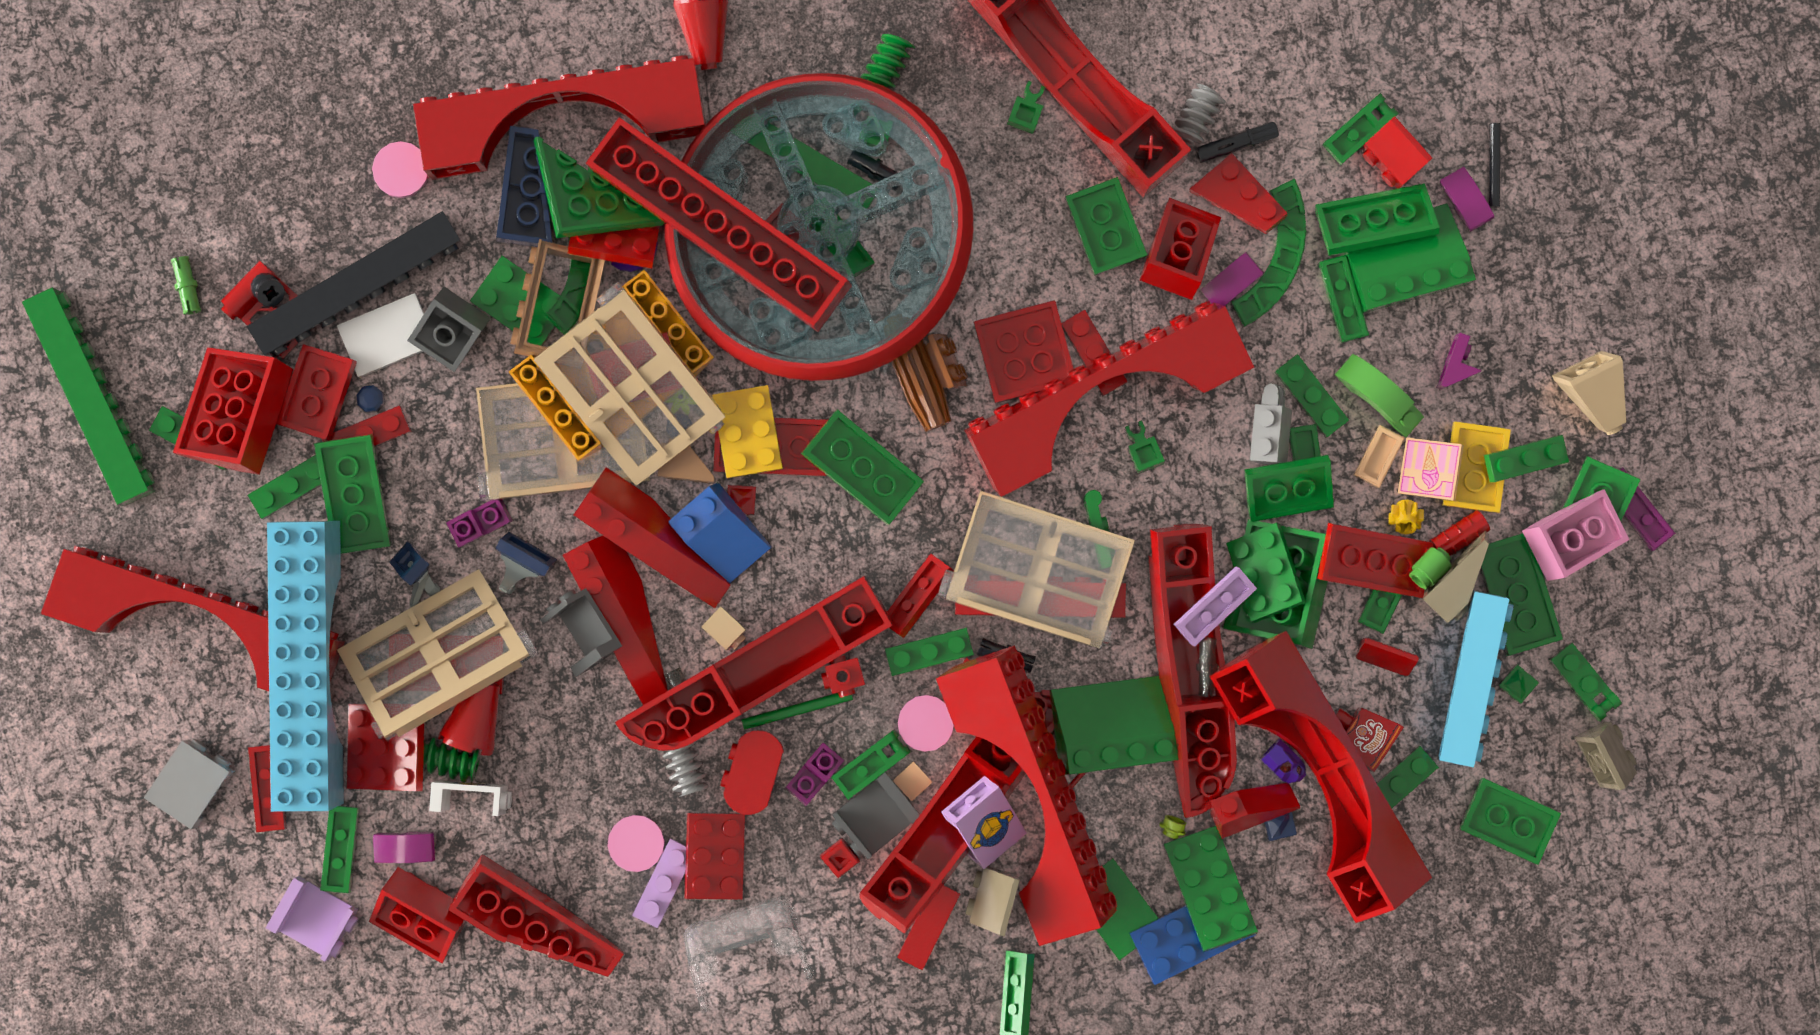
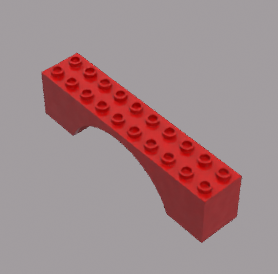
M968 0L1142 198L1185 162L1191 151L1190 147L1154 107L1133 95L1103 67L1069 27L1051 0Z
M687 55L673 57L671 62L660 63V60H650L644 62V66L633 68L630 64L620 65L615 68L616 71L605 72L604 69H595L588 71V75L577 77L576 74H565L560 76V80L549 81L548 78L533 80L530 85L521 86L520 83H509L504 85V89L493 91V88L485 87L477 89L475 94L465 95L464 92H454L448 94V98L437 100V97L434 96L421 98L420 103L413 104L423 171L432 180L488 171L491 158L501 140L509 132L510 126H515L519 121L539 109L566 102L594 103L618 111L636 123L647 134L649 139L655 143L696 137L701 129L705 127L706 119L698 70L694 58L688 59Z
M1210 301L1201 303L1194 308L1196 312L1188 316L1181 314L1169 320L1171 325L1160 329L1159 326L1150 329L1144 333L1145 338L1137 342L1132 339L1119 346L1120 351L1112 355L1109 352L1104 353L1094 359V364L1086 368L1084 365H1081L1069 371V377L1061 381L1059 378H1055L1045 383L1044 390L1037 393L1034 391L1027 392L1019 397L1020 402L1009 406L1008 403L996 408L994 410L995 414L987 419L981 416L969 422V428L964 431L993 489L1002 497L1051 472L1053 446L1064 418L1084 394L1103 381L1132 372H1161L1181 378L1194 389L1206 393L1255 368L1226 306L1217 303L1211 304Z
M74 546L73 550L63 549L40 614L92 632L111 633L127 617L147 607L170 602H184L195 605L216 615L237 634L253 662L257 688L269 691L268 611L257 612L259 606L244 601H236L235 604L231 603L232 597L221 593L209 591L208 595L204 594L206 588L184 582L178 585L179 579L168 575L155 573L154 576H151L152 570L131 564L125 567L126 561L112 556L101 555L98 558L99 552L89 548ZM330 631L329 642L330 683L340 657L337 649L343 647L345 641L337 639L339 634Z
M1287 631L1248 648L1210 675L1212 682L1239 726L1259 727L1282 738L1301 755L1316 776L1329 807L1333 829L1332 857L1327 876L1355 923L1395 910L1432 878Z
M1014 645L955 665L937 677L936 681L956 732L980 737L1004 750L1025 771L1039 796L1045 820L1043 853L1033 877L1019 892L1037 942L1039 946L1101 928L1117 911V901L1115 895L1109 891L1107 886L1105 869L1102 865H1099L1097 860L1095 843L1092 839H1089L1085 829V817L1078 811L1075 803V791L1071 785H1068L1065 777V765L1061 759H1058L1055 751V739L1046 728L1044 711L1036 702L1034 685L1026 676L1023 656L1020 652H1017Z

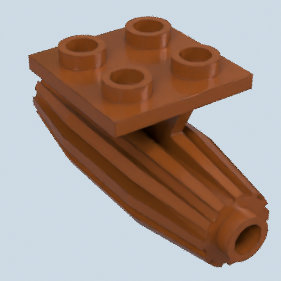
M902 314L887 319L888 325L883 327L886 342L892 340L913 323L909 317L903 318ZM931 334L928 336L929 343L927 345L922 339L908 352L891 361L907 402L926 432L951 422L944 388L954 389L967 386L965 381L968 378L967 372L962 363L958 364L955 353H957L956 345L951 337H947V334Z

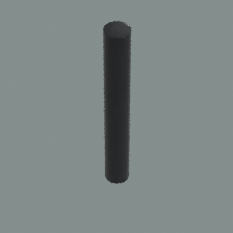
M1501 123L1489 124L1490 208L1500 207Z

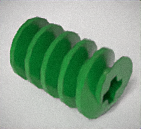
M882 34L881 40L884 44H877L876 50L879 54H872L871 60L874 64L869 63L866 65V70L869 74L864 73L861 75V78L887 88L895 89L896 86L890 79H900L901 76L895 69H905L906 66L900 60L901 58L910 59L911 56L905 50L906 48L915 49V46L899 36Z
M435 737L428 744L424 740L423 769L427 765V772L433 774L438 768V775L441 777L445 776L449 770V778L452 780L456 779L460 773V781L463 783L471 776V783H473L479 766L480 749H476L471 756L469 752L462 751L460 753L454 747L449 750L447 749V744L443 742L439 747L436 746Z

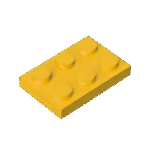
M765 385L713 394L712 397L718 404V408L726 416L717 423L726 478L783 469L769 386Z
M1453 422L1450 443L1462 444L1464 447L1455 501L1443 500L1442 506L1500 513L1504 480L1498 482L1489 481L1484 455L1508 449L1511 429Z

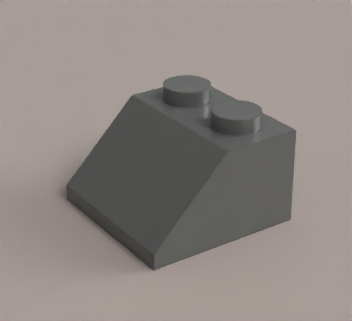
M443 287L433 299L407 341L455 372L491 318L446 287Z

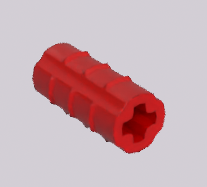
M1475 510L1443 532H1440V534L1430 539L1429 542L1434 543L1433 548H1442L1451 556L1475 541L1484 531L1489 532L1491 529L1479 510Z

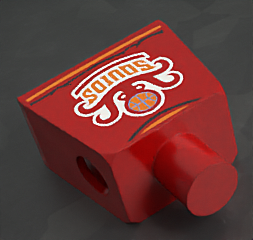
M1358 707L1353 716L1338 708L1335 712L1336 716L1368 770L1375 772L1404 727L1364 708Z

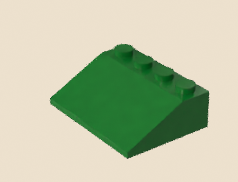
M1448 203L1433 207L1440 227L1438 235L1345 252L1363 314L1469 285L1476 280L1469 253Z
M1248 519L1245 535L1272 524L1260 521L1251 522ZM1281 526L1306 603L1254 623L1251 622L1245 601H1243L1225 618L1223 629L1264 639L1272 638L1287 631L1295 646L1313 649L1328 581L1317 579L1326 534Z
M1159 676L1050 690L1058 759H1061L1065 765V775L1178 760L1175 730Z

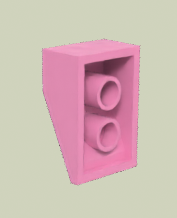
M1605 489L1561 509L1522 530L1547 581L1566 578L1630 540Z

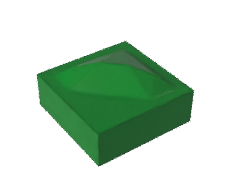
M1515 664L1497 686L1518 704H1521L1539 682L1522 667Z

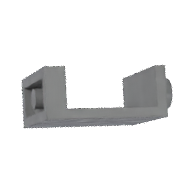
M196 739L181 741L144 796V799L190 829L199 827L204 819L201 815L228 776H233L235 770L229 767L230 761L218 754L215 757L206 752L208 747Z

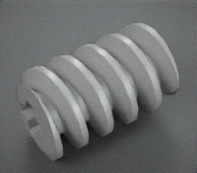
M1199 83L1196 84L1199 89H1193L1191 92L1193 98L1187 99L1185 103L1188 108H1182L1180 112L1183 118H1177L1175 121V125L1178 128H1173L1182 140L1191 147H1194V142L1203 144L1204 139L1199 133L1208 134L1210 130L1204 124H1214L1215 122L1210 113L1219 114L1221 112L1215 104L1224 105L1226 103L1215 90Z
M696 741L680 749L669 750L663 755L664 759H672V762L666 766V769L675 770V773L669 777V780L679 782L672 790L673 792H682L680 796L698 792L709 787L706 783H699L706 776L705 773L696 772L702 766V762L693 761L699 755V751L689 749L696 744Z

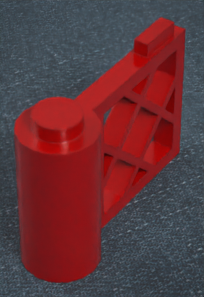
M259 260L221 300L224 304L221 310L232 320L238 317L246 325L253 323L251 319L258 312H271L275 310L274 306L262 308L264 305L251 292L252 280L261 273L272 274L283 285L285 292L289 295V300L298 295L268 266ZM296 339L287 346L288 350L278 356L284 359L299 344Z

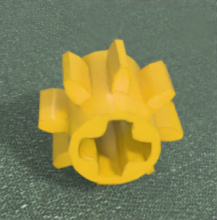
M1406 499L1399 501L1396 505H1391L1389 524L1395 525L1396 532L1407 535L1414 533L1416 529H1421V522L1424 521V510L1418 509L1417 502Z

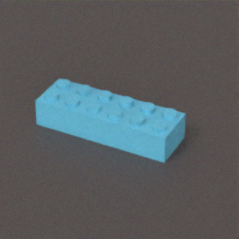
M1473 590L1438 755L1440 761L1473 768L1475 761L1481 762L1484 745L1479 743L1481 733L1487 734L1490 717L1485 715L1487 705H1493L1496 691L1495 688L1491 687L1493 677H1499L1502 661L1497 659L1499 649H1505L1507 633L1503 632L1504 622H1510L1513 605L1508 604L1509 598Z

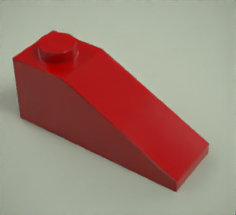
M1289 783L1237 790L1210 801L1211 817L1222 839L1300 809V804Z

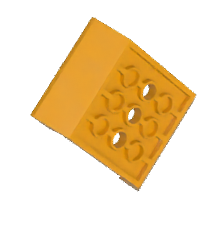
M645 270L622 286V290H625L635 300L659 332L667 331L671 347L695 377L714 359L709 350ZM622 310L602 325L617 345L644 338ZM597 330L589 335L586 346L588 354L590 353L587 351V347L592 341L601 342L604 346L603 350L611 348ZM532 355L509 371V374L578 462L604 448L593 432L536 364ZM583 360L581 368L556 363L590 406L598 401L585 360ZM683 387L657 395L665 402ZM651 397L628 403L640 419L658 407ZM623 407L603 422L616 438L636 424Z

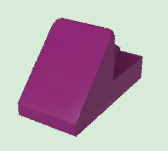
M1458 333L1454 336L1436 386L1437 389L1442 390L1482 371L1461 363L1462 360L1466 361L1470 354L1472 345L1468 344L1471 336L1463 333Z

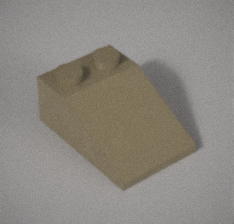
M1486 531L1451 563L1452 567L1433 587L1429 586L1424 591L1423 600L1447 623L1453 618L1458 621L1468 611L1467 606L1469 605V600L1489 545V534Z
M1604 721L1574 736L1600 787L1623 790L1628 786L1637 774L1634 768L1637 763L1631 751L1625 750L1621 742L1624 739L1616 724L1612 725L1611 722Z
M988 866L982 869V871L977 870L973 882V887L977 888L975 899L969 898L965 912L966 915L970 916L969 923L1005 937L1020 881L1018 876Z

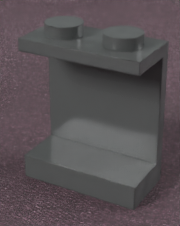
M586 588L578 593L571 590L561 596L559 601L546 608L549 613L540 619L542 624H545L560 615L584 653L585 657L570 667L576 677L595 667L622 647Z
M884 772L832 815L835 819L832 825L841 836L847 833L853 841L850 847L859 858L865 856L869 860L874 853L911 823L913 824L920 814L889 775Z

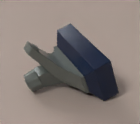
M507 532L500 538L496 546L506 566L505 575L499 590L512 594L516 589L518 581L526 577L537 578L538 576H545L553 569L557 559L513 533Z
M407 541L389 563L410 586L413 585L410 607H413L419 603L423 589H425L429 596L440 592L441 588L431 580L427 571L429 567L427 560L414 545Z

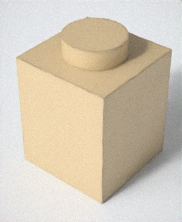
M721 606L701 626L725 650H729L730 647L736 650L746 639L743 635L746 629Z

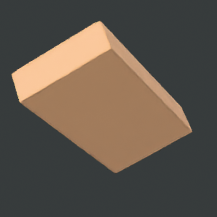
M1379 425L1353 475L1380 488L1405 438Z

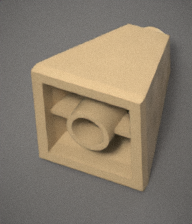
M1600 351L1552 375L1554 381L1599 430L1606 432L1607 435H1611L1623 429L1622 424L1626 423L1623 360L1621 356Z

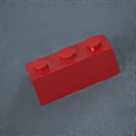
M397 867L382 888L369 919V922L440 963H443L466 923L464 919L448 910L454 898Z

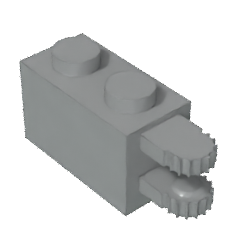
M1268 383L1264 387L1261 404H1255L1250 461L1258 464L1273 465L1287 462L1292 410L1285 407L1284 396L1286 391H1284V388L1277 384Z

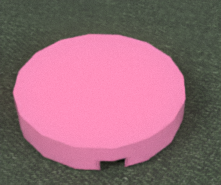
M401 141L390 143L383 147L374 158L372 167L374 180L379 188L391 197L401 199L412 197L428 181L429 176L423 171L420 149L411 143Z
M929 695L918 696L908 701L900 711L898 719L899 734L904 742L913 749L924 752L937 750L945 745L951 737L954 727L946 704L939 698Z
M632 815L621 819L614 825L608 837L610 857L617 866L626 871L640 872L647 870L658 862L664 852L665 840L663 832L652 819L646 816Z

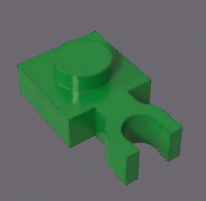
M1028 81L1024 89L1025 99L1017 96L1007 125L1033 134L1043 109V105L1036 102L1040 100L1045 87L1041 86L1039 93L1033 94L1029 89L1032 82Z
M1142 420L1138 422L1140 429L1138 434H1133L1130 431L1129 425L1124 429L1128 439L1134 442V444L1128 446V452L1138 474L1165 463L1155 437L1146 439L1144 435L1145 426Z

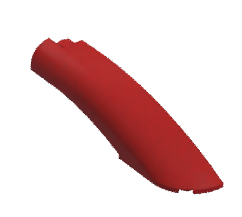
M1176 524L1174 527L1150 529L1152 555L1148 556L1159 678L1175 730L1178 760L1173 761L1185 818L1200 815L1211 809L1210 801L1221 797L1224 791L1229 789L1237 764L1235 719L1210 678V675L1225 666L1220 625L1216 626L1196 646L1191 645L1174 625L1215 586L1212 526L1206 524Z
M863 576L622 717L615 724L627 738L640 746L658 751L680 749L699 740L891 627L893 623L866 576Z
M1050 690L1035 692L1036 702L1042 707L1045 714L1044 722L1046 728L1053 735L1055 729ZM976 736L911 828L860 892L859 897L864 906L879 920L885 919L905 934L970 851L958 829L949 823L941 812L984 776L995 783L1001 789L1006 799H1008L1026 774L1021 766L1004 750Z

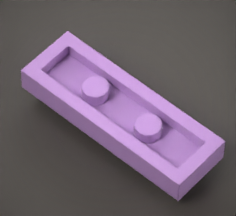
M1235 567L1174 625L1191 645L1196 646L1257 588L1240 568Z
M670 838L632 916L656 928L659 927L685 874V845Z

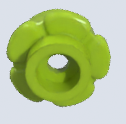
M1165 815L1163 822L1159 823V826L1163 828L1162 833L1167 837L1178 839L1179 836L1186 834L1185 827L1187 823L1181 818Z

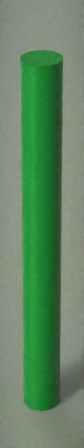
M834 693L741 719L744 730L848 702L853 700V697L848 695L839 698V694Z

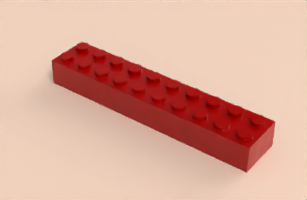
M620 117L586 162L596 174L817 332L820 331L852 287L849 280Z

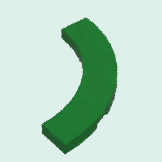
M1292 179L1269 191V194L1288 214L1277 225L1276 246L1265 273L1248 292L1231 302L1243 328L1267 313L1280 300L1292 283L1300 266L1305 249L1306 219L1305 206L1296 179Z
M570 259V268L565 287L559 299L545 314L563 335L569 332L579 320L591 266L590 263Z

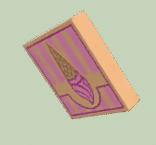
M1406 438L1398 493L1455 501L1464 445Z

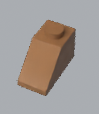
M690 446L686 447L658 469L657 476L659 478L710 484L716 483L714 475Z

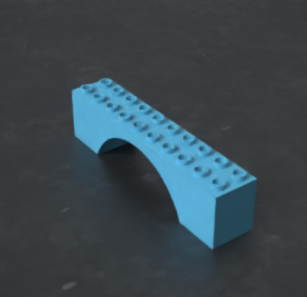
M340 521L267 522L271 812L330 811L344 804L343 746L338 738L334 723L329 678L331 617L336 589L341 578Z

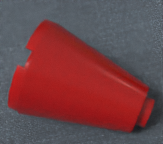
M673 0V6L692 58H694L695 64L701 66V70L718 68L717 62H723L729 0Z
M494 682L456 704L442 727L438 739H443V743L472 753L477 748L482 750L480 755L491 756L495 747L500 685Z

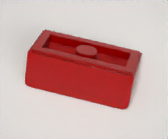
M1369 638L1361 639L1355 655L1358 660L1403 676L1410 675L1419 660V657L1415 654Z

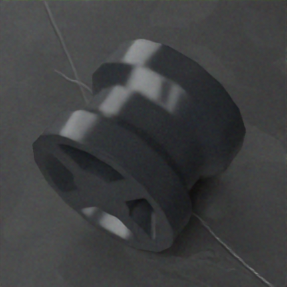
M261 273L252 280L251 292L262 305L273 307L283 300L285 295L284 287L272 274Z

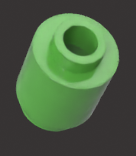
M1431 547L1412 566V572L1409 576L1422 589L1426 590L1429 586L1433 587L1452 567L1450 563L1451 557L1442 548L1438 547L1435 549Z

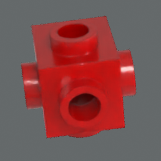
M845 655L832 660L830 665L825 666V673H821L825 690L831 689L832 694H839V698L855 694L856 687L865 685L858 657L846 660ZM840 671H845L848 675L845 682H840L837 679V674Z

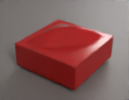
M728 485L727 493L744 514L755 515L756 487Z
M843 838L820 855V858L837 878H840L860 862V858Z

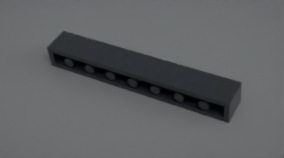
M441 211L246 327L264 356L272 354L273 357H276L288 350L286 344L296 339L300 343L312 336L313 334L310 330L321 325L323 329L336 322L335 316L345 310L346 314H349L361 307L362 305L359 301L369 296L373 300L386 292L384 289L386 285L392 282L398 285L409 279L410 275L408 273L418 267L420 271L428 268L435 263L432 258L442 253L446 257L459 249L457 244L461 240L445 213Z

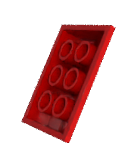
M207 347L173 453L231 470L260 475L293 368L275 357Z

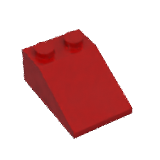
M1169 197L1146 258L1140 281L1192 300L1202 283L1221 217Z

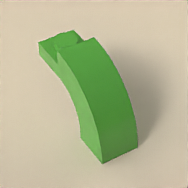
M1352 354L1336 372L1335 376L1350 392L1356 394L1375 408L1400 435L1407 437L1424 418L1422 413L1413 405L1415 402L1399 386L1362 358Z

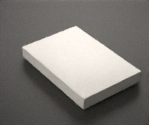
M415 293L337 325L350 359L357 361L355 371L359 378L423 352L407 341L424 315Z

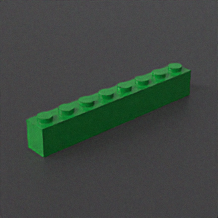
M51 287L22 301L116 504L125 507L154 493L155 491L152 487V484H155L154 478L147 468L144 469L140 461L143 458L141 450L136 443L132 444L128 436L131 433L130 427L124 418L120 419L116 410L119 408V404L113 393H108L104 383H107L106 376L100 367L96 368L92 359L95 357V353L88 342L85 343L80 334L83 332L82 325L77 317H72L69 310L72 305L66 293Z

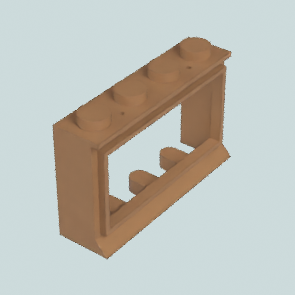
M539 239L538 247L532 246L528 263L534 264L532 274L526 273L522 290L528 291L526 301L520 300L516 317L522 318L520 328L514 327L510 344L516 345L515 354L528 357L532 355L535 358L548 348L527 343L546 253L591 264L578 324L594 312L605 260L568 254V246L542 241V239ZM589 335L579 342L585 351ZM573 347L572 353H565L555 363L581 368L584 359Z

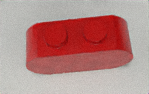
M754 730L744 734L739 739L738 744L732 743L728 759L733 760L730 771H724L720 786L725 787L723 795L729 807L740 814L752 815L759 813L769 804L784 753L782 743L774 734L764 730Z

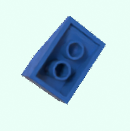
M719 482L708 486L668 521L683 541L729 583L772 548Z

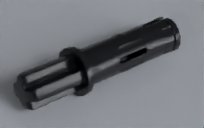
M1269 122L1251 129L1245 127V131L1207 143L1195 149L1199 162L1203 163L1248 147L1253 149L1256 144L1277 138L1279 131L1275 122ZM1232 143L1230 146L1218 149L1221 146Z

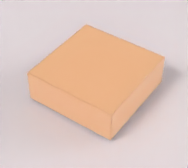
M914 761L893 779V782L911 801L932 783Z

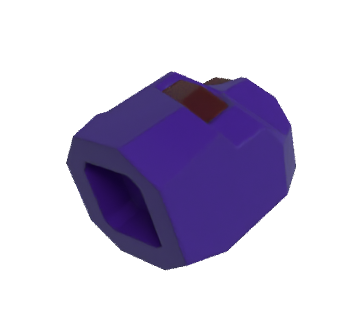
M1281 739L1276 740L1259 759L1284 782H1300L1306 776V767L1303 761Z

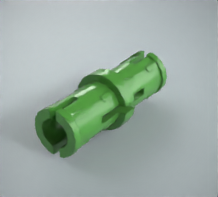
M181 256L179 260L177 258L171 259L177 282L174 286L175 290L179 291L183 315L194 314V311L195 313L201 312L196 292L198 284L197 280L193 279L189 256Z

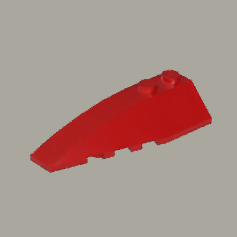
M605 467L573 514L576 518L713 608H716L731 586L725 578L683 541L668 521L671 518L652 497L607 467Z
M602 535L563 554L562 556L580 590L582 591L585 588L588 590L620 641L622 647L616 650L614 654L641 703L645 705L667 692L668 687L642 579L628 552Z
M483 854L467 875L448 909L498 941L504 943L507 941L521 946L522 949L534 950L548 955L549 958L561 959L573 963L576 967L609 977L624 955L622 950L579 917Z

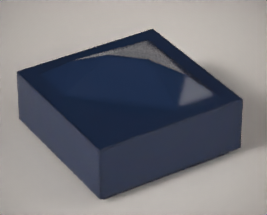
M1292 812L1264 822L1268 841L1297 835Z

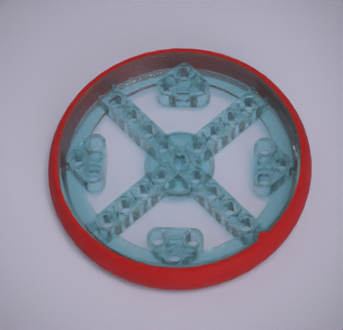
M814 73L785 77L750 90L729 103L701 129L689 145L681 161L707 180L714 181L718 188L740 202L747 186L749 175L740 161L731 158L744 144L757 134L763 132L790 194L780 209L776 229L786 236L793 232L799 233L797 244L835 271L847 272V279L852 287L838 306L850 334L832 339L809 340L814 334L812 327L807 324L804 331L794 332V324L801 319L777 302L763 297L756 298L750 303L748 309L750 318H748L731 302L722 287L742 279V277L714 257L709 258L707 252L665 223V245L668 264L679 296L691 317L711 340L734 358L758 370L789 379L821 381L853 377L886 365L908 352L938 324L949 309L959 291L971 254L974 228L970 188L961 162L947 137L930 117L902 95L872 81L843 74ZM865 110L869 112V116L865 121L856 120V115L860 111ZM808 115H826L823 119L822 127L829 140L874 157L880 156L886 151L888 146L886 134L905 150L915 165L848 196L834 187L815 185L786 120ZM777 120L781 122L778 130L773 132L768 130V126L772 121ZM836 122L844 124L840 132H830L832 124ZM871 136L881 137L880 142L876 146L871 147L867 145V140ZM788 145L792 147L789 155L779 156V150L783 146ZM732 169H740V175L737 179H728V174ZM799 170L803 172V176L799 181H790V175L794 171ZM918 175H928L929 180L926 184L921 186L915 184V179ZM894 186L903 187V192L898 197L889 196V191ZM929 194L932 209V238L922 227H913L906 232L889 278L897 292L908 295L893 311L875 323L847 260V256L852 252L858 241L861 224ZM805 196L814 197V202L809 207L801 206V200ZM873 197L877 199L875 207L871 209L863 207V203L867 198ZM841 210H851V215L847 220H838V213ZM820 221L822 230L817 232L815 230V223ZM922 236L926 239L925 244L921 248L911 246L912 240L915 237ZM835 246L836 253L830 258L823 257V251L826 247ZM927 262L937 263V268L933 273L926 274L923 272V266ZM720 267L722 269L720 277L710 279V271L713 268ZM903 273L910 274L911 279L908 284L903 286L897 284L899 275ZM857 297L859 302L855 308H845V302L848 298ZM768 306L770 309L768 316L763 319L757 318L758 309ZM862 322H868L870 324L869 331L863 335L857 334V326ZM772 332H780L781 338L779 342L769 344L768 336Z

